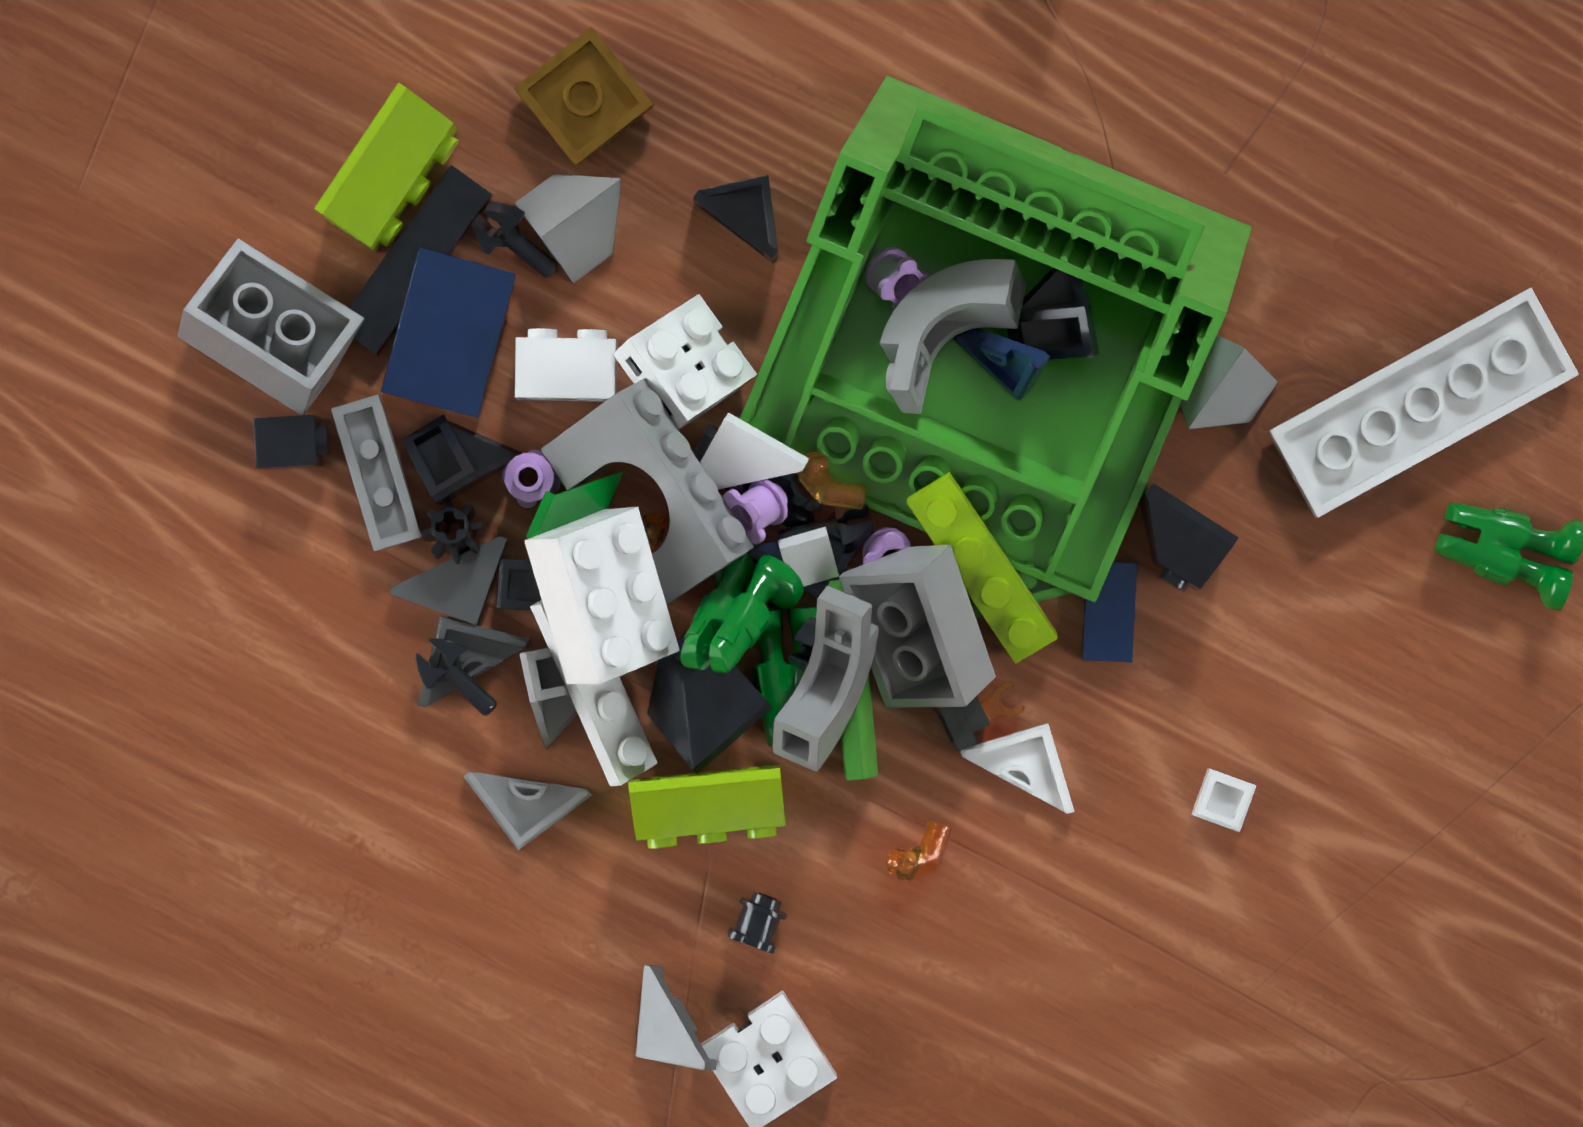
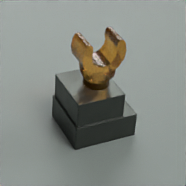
M1013 682L998 685L992 692V696L981 702L978 696H976L966 707H934L954 751H961L976 744L977 741L973 732L990 725V719L999 715L1012 717L1024 711V705H1017L1012 709H1007L1001 704V695L1006 690L1014 687Z

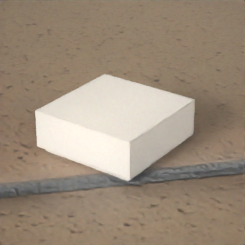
M826 527L777 540L783 562L797 573L803 587L839 577Z
M1208 768L1191 815L1240 832L1257 785Z

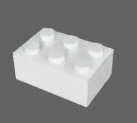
M638 507L604 509L524 540L567 685L603 684L680 651Z

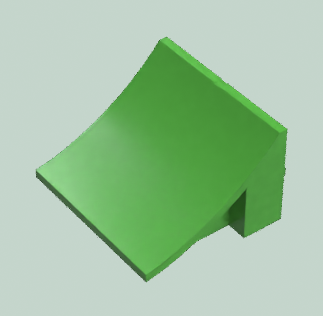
M886 76L840 151L806 240L807 243L812 244V247L740 419L809 458L803 471L797 472V474L813 482L814 485H818V487L841 497L865 503L872 510L923 531L925 529L908 506L907 498L950 472L1014 569L1096 603L1182 399L1188 400L1227 314L1252 227L1083 156L1063 150L1059 146L900 80ZM888 247H897L904 251L908 257L917 262V269L920 272L926 271L930 275L967 261L981 259L1015 260L1027 284L1024 297L1052 268L1058 269L1083 281L1091 304L1099 355L1048 360L1032 390L1019 401L952 338L940 349L933 361L921 414L902 413L892 394L888 393L886 388V373L890 361L880 345L884 328L894 311L892 307L893 302L891 300H883L868 287L865 282L867 264L876 253ZM979 328L1009 339L1007 328Z

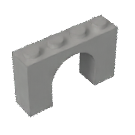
M645 379L617 392L541 448V451L567 490L593 478L614 462H625L635 465L648 473L656 481L666 498L670 516L667 537L662 546L652 554L667 606L754 548L746 535L743 525L734 517L718 492L715 482L707 475L690 449L689 442L679 432L667 414L660 397L651 389Z

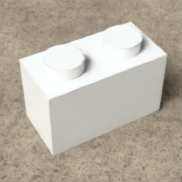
M528 329V337H516L515 398L524 401L605 402L617 393L618 361L613 355L618 349L617 340L607 339V330L582 329L577 330V338H557L556 329Z

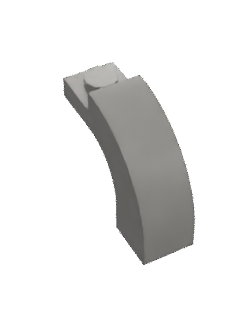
M981 259L950 266L918 284L895 308L884 328L880 345L890 361L886 373V388L888 393L892 394L902 413L921 414L933 361L940 349L950 339L974 328H1018L1027 284L1015 260Z
M826 586L817 598L816 629L812 653L796 690L774 719V754L817 772L836 746L857 706L874 658L879 626L871 623L872 604L829 586Z

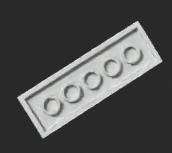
M1529 288L1267 432L1314 518H1318L1578 376L1579 373L1532 288Z

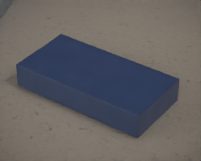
M1113 562L1096 603L1084 598L1081 660L1132 663L1137 563Z

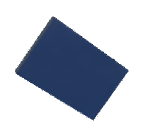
M419 247L381 392L478 418L516 274Z

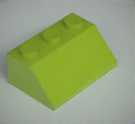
M398 82L314 209L327 221L374 252H377L381 244L389 247L403 226V222L399 220V217L407 205L411 203L416 206L427 192L431 181L426 177L435 163L439 162L443 165L455 150L459 141L453 137L458 130L452 121Z
M780 764L706 771L698 774L685 773L634 778L628 782L636 841L647 840L648 848L677 846V837L697 835L698 844L727 841V832L746 830L747 839L777 836L776 827L786 826Z

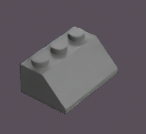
M238 238L183 309L177 337L298 414L305 415L331 379L361 327L364 318Z
M951 545L908 547L848 570L839 576L844 593L856 596L860 600L872 604L871 623L879 626V632L871 668L886 708L966 707L996 677Z

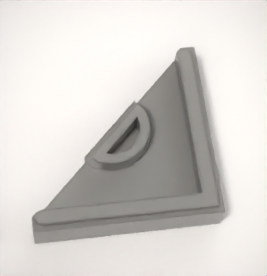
M469 772L464 776L517 850H520L593 795L587 788L478 772Z

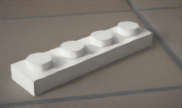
M540 600L531 605L530 608L610 787L623 785L656 765L657 760L620 677L603 684L567 685L543 602Z

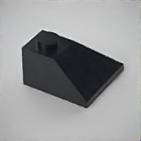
M1152 483L1145 487L1140 498V506L1153 564L1163 569L1159 578L1183 593L1188 586L1194 590H1200L1239 537L1156 484Z
M685 632L677 639L680 651L658 661L647 715L691 769L698 774L773 707L737 666L728 674L714 672L710 665L705 670L684 667L680 657L685 641Z

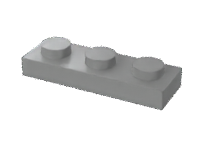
M374 395L331 408L374 552L423 538L381 395Z

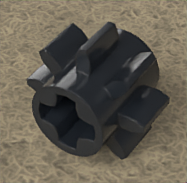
M447 499L444 509L437 513L432 510L427 511L432 521L431 528L421 531V535L424 541H437L431 550L435 559H439L444 553H447L453 557L457 565L461 562V554L469 550L476 554L480 552L475 543V535L485 533V528L481 522L469 523L475 514L471 504L465 506L461 511L454 507L450 499ZM458 524L461 529L457 530L456 539L448 540L446 534L450 533V525Z

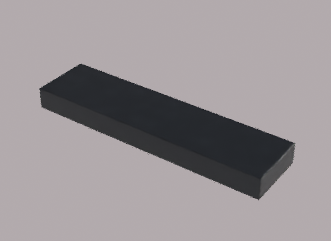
M453 165L444 174L348 307L364 318L354 339L377 356L397 330L419 247L450 256L472 226L477 214L482 212L493 197L492 193Z

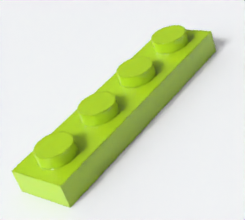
M950 472L907 498L908 506L935 545H951L968 595L1015 664L1058 639L1057 631Z

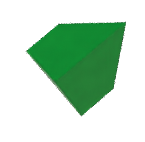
M624 471L556 495L546 491L526 538H532L607 509Z

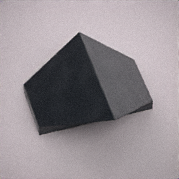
M769 175L697 191L693 197V203L768 261L771 263L775 261L778 257V246Z
M1052 268L1024 297L1018 328H1007L1009 339L1045 351L1050 356L1048 360L1099 355L1091 304L1082 279Z
M444 414L402 439L431 498L436 504L441 506L446 503L447 499L452 500L505 468L515 456L523 454L518 450L448 421Z

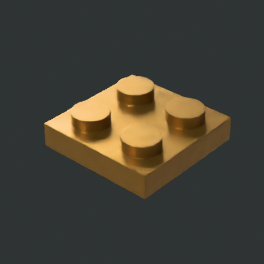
M593 27L586 30L514 87L520 98L576 168L654 107L653 103Z

